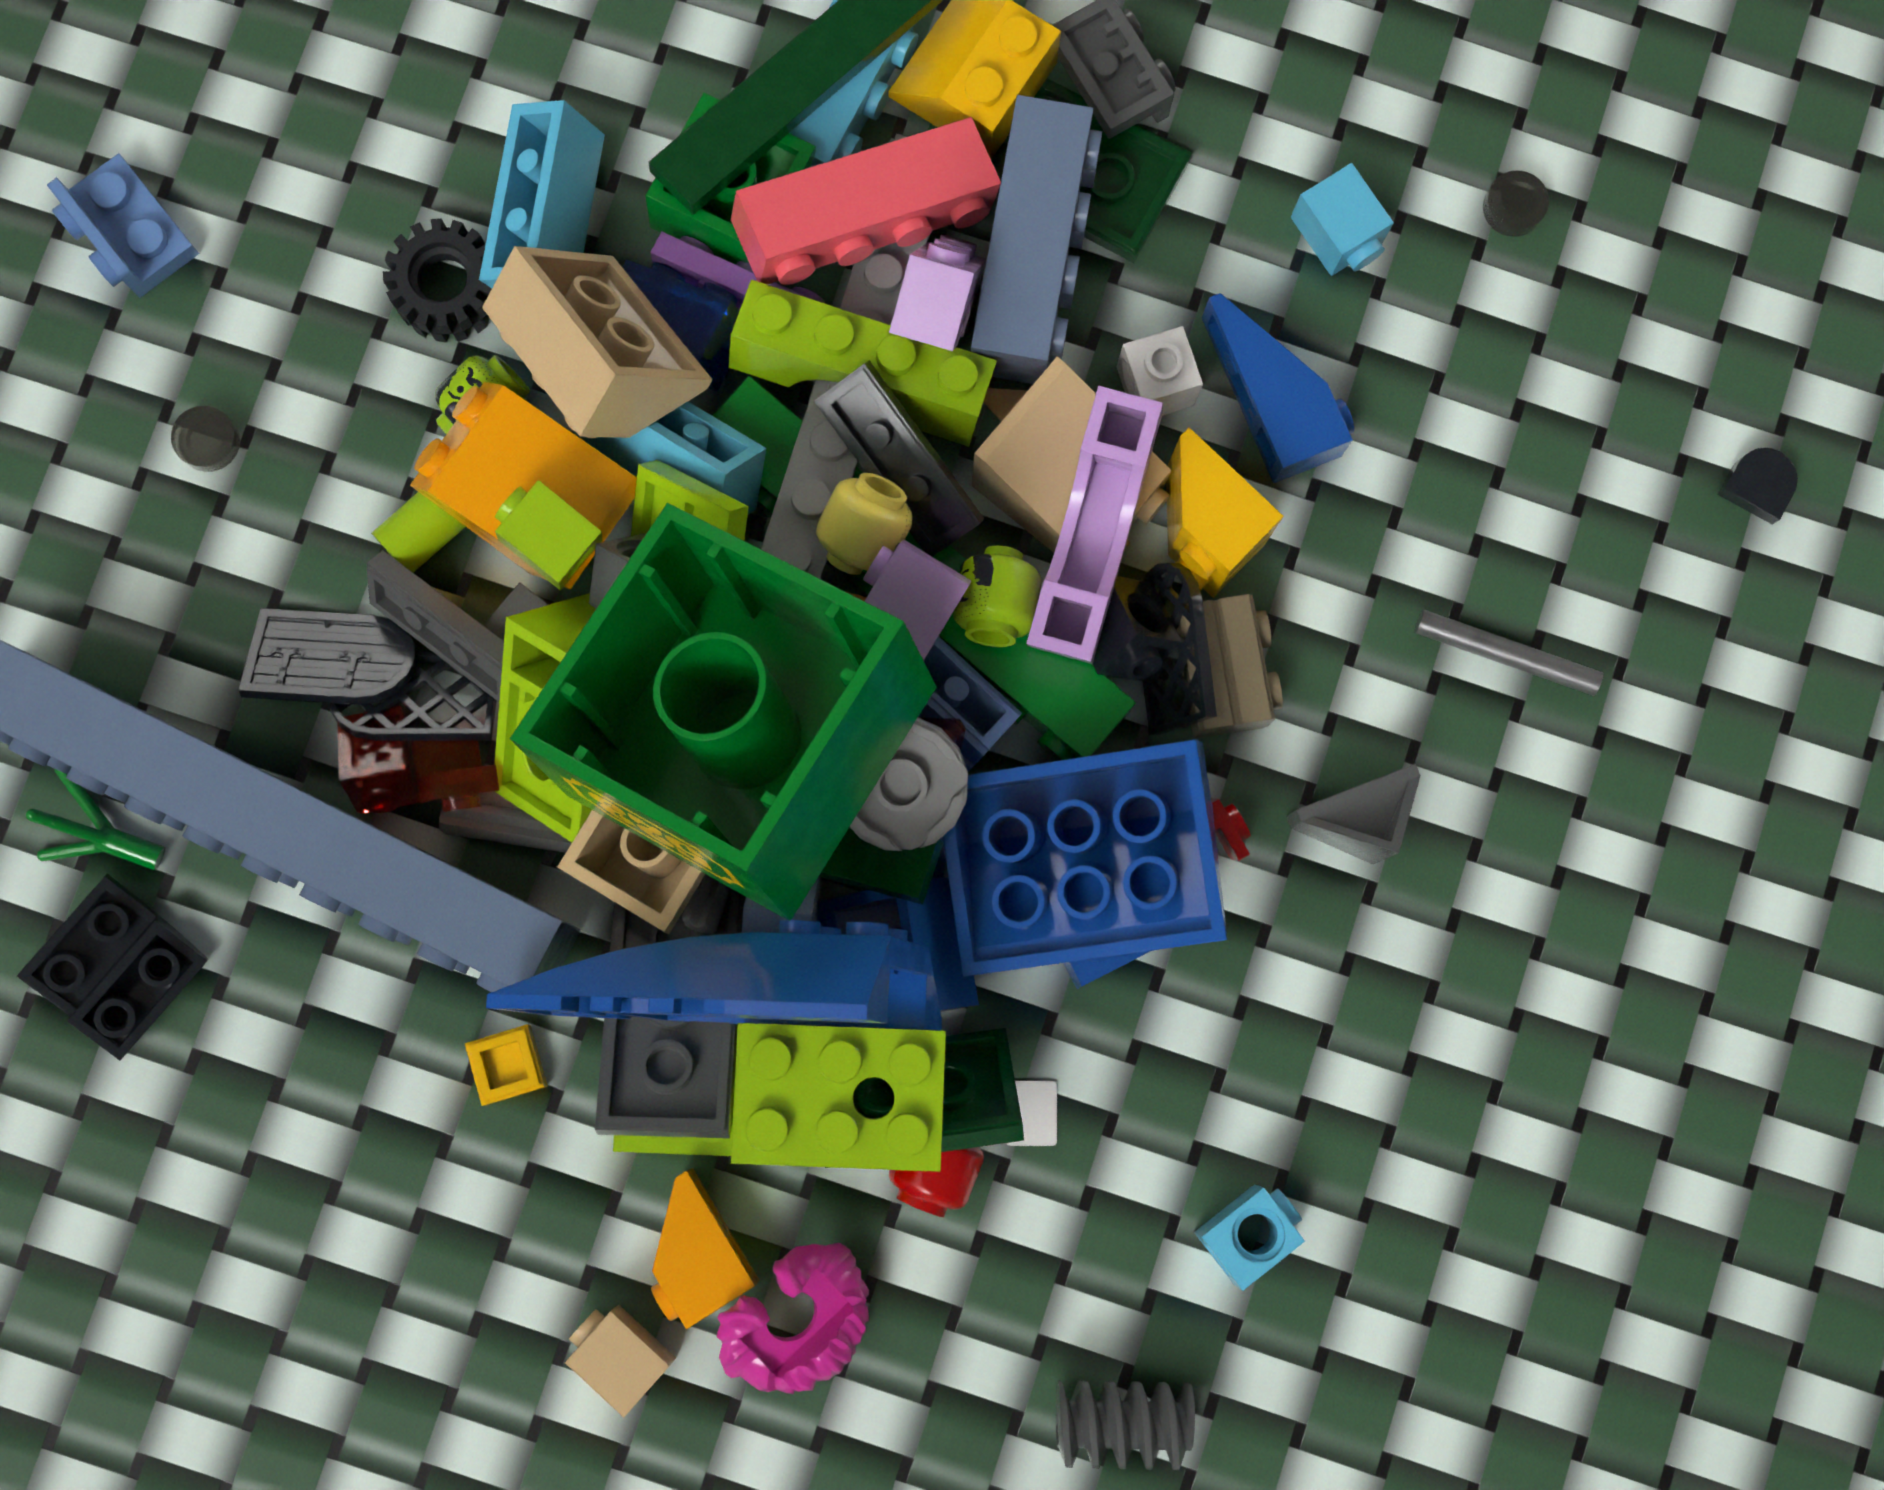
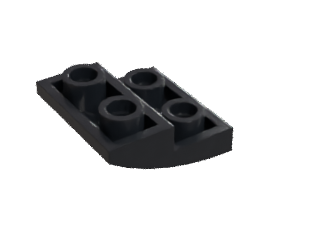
M106 873L22 968L17 977L70 1017L67 1022L121 1061L204 966L208 958L166 920Z

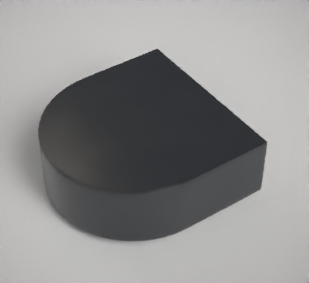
M1758 448L1744 455L1733 465L1717 495L1773 525L1781 519L1796 491L1798 483L1797 472L1792 461L1782 452L1772 448Z

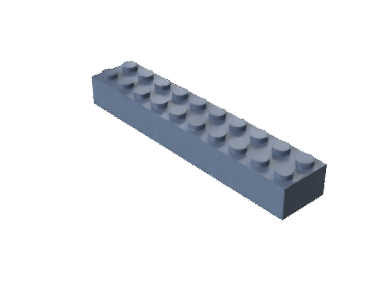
M0 640V741L9 745L8 749L42 766L46 767L48 765L67 774L66 778L97 794H106L125 803L124 807L157 824L161 825L163 823L179 831H182L185 825H188L182 835L184 838L218 854L221 852L237 860L244 853L246 856L241 866L272 882L278 883L279 881L292 888H295L299 881L304 883L299 895L335 913L339 911L350 917L353 916L355 910L362 912L363 915L358 923L361 927L392 942L397 940L409 945L411 940L415 939L422 943L417 952L419 956L447 970H457L466 974L471 967L481 972L476 984L490 992L563 966L581 931L580 928L26 651Z

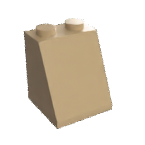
M1058 356L974 453L972 474L973 488L1053 553L1055 552L1077 471L1080 449L1096 393ZM1153 451L1132 525L1138 518L1145 524H1148L1170 496L1163 488L1168 480L1171 469ZM1127 540V543H1126V546H1125V550L1127 549V547H1128L1129 544H1130V541H1128V540Z

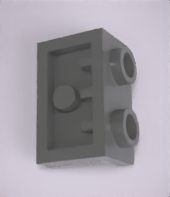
M1096 0L1052 25L1061 30L1058 59L1088 107L1093 108V115L1108 139L1151 115L1157 123L1169 117L1176 90L1174 79L1166 64L1161 59L1153 60L1142 43L1144 41L1142 28L1131 10L1126 8L1122 11L1116 0Z

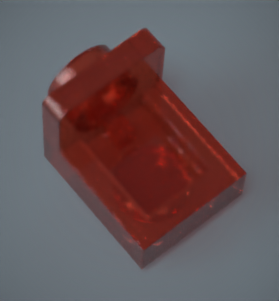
M414 741L412 743L420 804L441 801L443 812L467 810L482 807L481 795L499 791L496 764L482 766L478 741Z

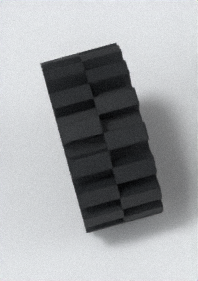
M442 218L430 219L432 229L427 231L424 230L419 222L410 226L415 235L412 239L408 241L400 234L394 240L395 245L399 249L397 254L390 251L386 254L384 261L390 271H383V282L389 290L386 293L408 326L411 324L416 333L426 338L427 334L431 333L434 339L440 342H447V334H453L457 341L468 339L465 332L466 329L473 326L477 333H480L486 328L482 320L486 312L482 307L492 289L479 280L486 244L476 230L472 228L468 232L462 222L453 219L450 228L446 227ZM443 260H451L461 264L466 269L467 282L465 288L457 297L449 301H435L423 294L421 287L422 277L431 265Z

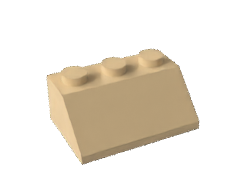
M514 246L482 307L499 329L501 338L515 350L531 371L535 383L546 391L565 416L567 425L578 433L580 437L630 438L707 390L713 380L613 256Z
M593 810L557 866L567 874L667 934L671 932L705 876V873Z

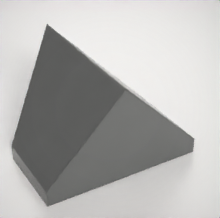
M1416 764L1299 808L1286 816L1291 829L1374 865L1400 852L1421 775Z

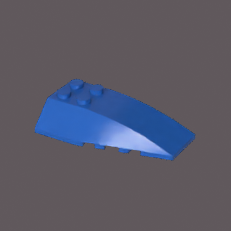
M780 920L778 933L750 932L686 937L620 949L553 968L487 994L486 1008L550 1016L613 1019L639 1017L677 1022L755 1023L942 1031V1016L929 948L907 941V930L889 929L888 924L873 922H847L846 935H841L842 929L821 927L820 922Z

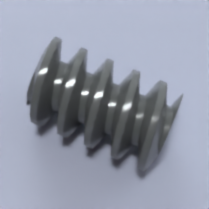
M1057 1380L1056 1442L1066 1468H1073L1079 1448H1086L1091 1466L1096 1469L1100 1468L1106 1449H1113L1119 1469L1127 1468L1132 1450L1137 1449L1140 1451L1146 1470H1153L1159 1450H1166L1172 1469L1180 1470L1185 1452L1191 1451L1194 1444L1195 1402L1191 1383L1185 1382L1183 1384L1177 1402H1175L1169 1384L1166 1382L1157 1383L1151 1400L1148 1401L1142 1383L1132 1381L1124 1401H1122L1117 1386L1113 1381L1104 1382L1098 1400H1095L1089 1382L1086 1380L1078 1381L1071 1399L1067 1398L1062 1381Z

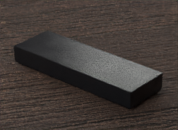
M870 360L814 400L865 472L882 476L898 485L907 496L905 503L908 505L913 516L909 532L925 553L933 557L983 521L984 517Z

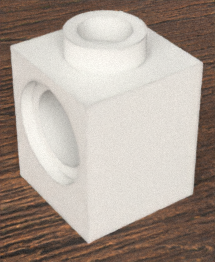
M1183 326L1123 344L1117 363V370L1125 393L1162 402V416L1195 405L1203 382Z

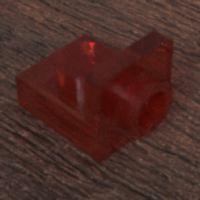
M401 706L392 707L383 714L394 726L406 718ZM367 712L343 717L354 723L367 714ZM376 720L366 726L369 728H383ZM337 723L339 781L358 813H386L400 806L419 802V788L410 773L408 741H373L356 738L342 730Z

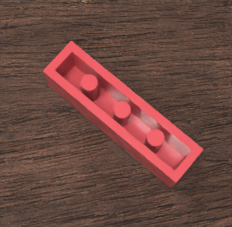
M972 117L736 190L731 222L756 280L764 284L779 281L782 285H791L806 279L813 274L816 268L835 262H838L841 266L853 265L869 257L875 249L897 243L899 247L911 246L927 238L933 230L954 224L956 228L972 226L989 214L1000 189L1001 181Z

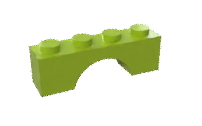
M751 279L731 333L729 368L790 387L806 380H825L839 383L870 360L921 431L969 447L997 360L958 347L950 351L889 333L891 325Z

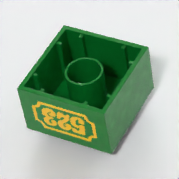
M667 503L509 739L568 797L790 921L937 687L903 620Z

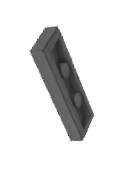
M382 550L367 562V579L370 604L499 702L504 641Z

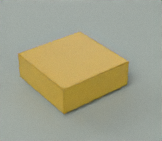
M526 1024L464 1043L482 1106L548 1087L531 1025Z

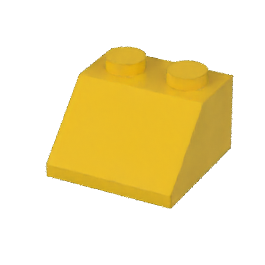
M951 0L888 91V97L937 128L972 117L992 160L1010 133L1017 95L1034 97L1056 66L1061 30L1012 0Z
M1188 427L1179 437L1168 463V467L1171 469L1166 482V492L1170 494L1167 499L1168 556L1175 563H1180L1190 569L1199 584L1200 591L1203 588L1214 598L1264 547L1284 516Z

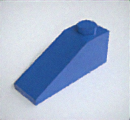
M1219 293L1209 297L1201 317L1273 484L1342 457L1353 441L1350 434L1354 433L1353 419L1346 403L1341 398L1335 400L1325 380L1224 295Z

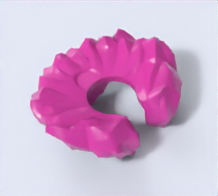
M841 1243L797 1246L782 1259L774 1262L773 1272L784 1294L795 1298L803 1292L813 1299L814 1315L812 1321L801 1333L787 1338L773 1335L767 1327V1323L770 1321L764 1304L756 1297L740 1295L734 1306L718 1315L720 1327L717 1332V1338L722 1341L719 1359L727 1376L730 1378L741 1377L759 1391L770 1392L779 1390L784 1393L794 1394L795 1391H813L817 1382L830 1380L843 1371L847 1363L852 1361V1356L856 1353V1345L860 1344L861 1338L866 1332L865 1323L869 1322V1311L865 1305L869 1289L861 1279V1269L856 1267V1258L852 1255L851 1250Z

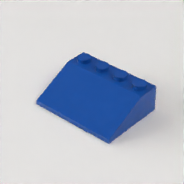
M1189 740L968 775L965 806L955 826L943 836L963 977L1228 940L1213 808L1203 743L1200 741Z

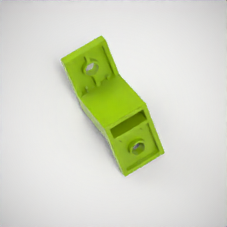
M659 460L638 464L631 536L647 533L665 505L669 503L744 541L749 506ZM590 593L506 617L492 791L571 843L592 810L568 797L509 738L596 610L595 607L589 604Z
M738 1023L730 1138L614 1135L613 1152L731 1156V1164L940 1172L946 1031ZM872 1077L885 1080L894 1092V1105L889 1113L875 1119L865 1117L859 1113L853 1100L854 1091L859 1083Z

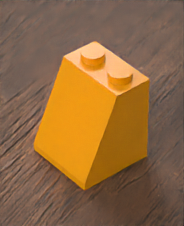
M484 382L480 388L477 386L470 388L458 401L452 413V417L456 419V422L442 441L436 438L422 451L414 466V469L419 473L410 484L411 487L529 574L546 580L498 541L495 530L501 525V522L495 518V515L505 500L518 487H522L528 492L539 480L602 531V542H604L635 499L637 477L506 386ZM595 550L564 586L565 588L571 589L594 557Z

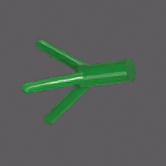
M55 769L57 776L96 828L37 809H29L26 812V818L29 821L88 840L40 849L37 852V858L40 861L106 852L146 868L157 870L165 853L164 846L115 829L84 787L66 778L67 774Z

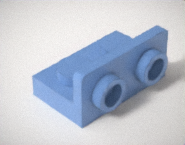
M119 153L70 189L57 177L47 184L48 188L60 202L59 205L52 209V212L77 241L84 235L88 237L97 249L88 257L113 287L123 281L141 298L199 255L191 242Z

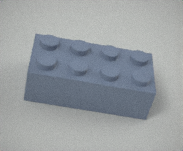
M1017 95L971 344V352L997 360L992 377L1034 384L1057 356L1062 360L1069 319L1057 317L1058 309L1071 310L1080 256L1069 255V248L1082 249L1091 194L1080 192V188L1087 187L1093 189L1102 131L1090 129L1093 114L1092 107Z

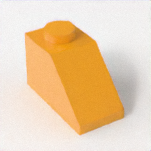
M693 1168L680 1174L674 1180L652 1269L658 1283L651 1287L652 1294L667 1319L673 1321L679 1317L686 1329L752 1289L760 1281Z

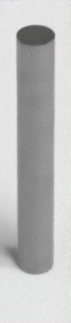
M1424 609L1416 623L1414 631L1416 634L1592 696L1596 695L1602 683L1603 672Z

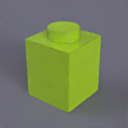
M539 480L528 492L522 487H518L505 500L495 515V518L501 522V525L495 530L498 541L560 591L594 552L596 544L602 542V531Z

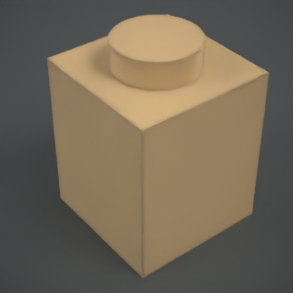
M618 1305L606 1317L595 1309L569 1338L577 1349L567 1359L565 1364L624 1418L674 1362L676 1357L625 1309Z

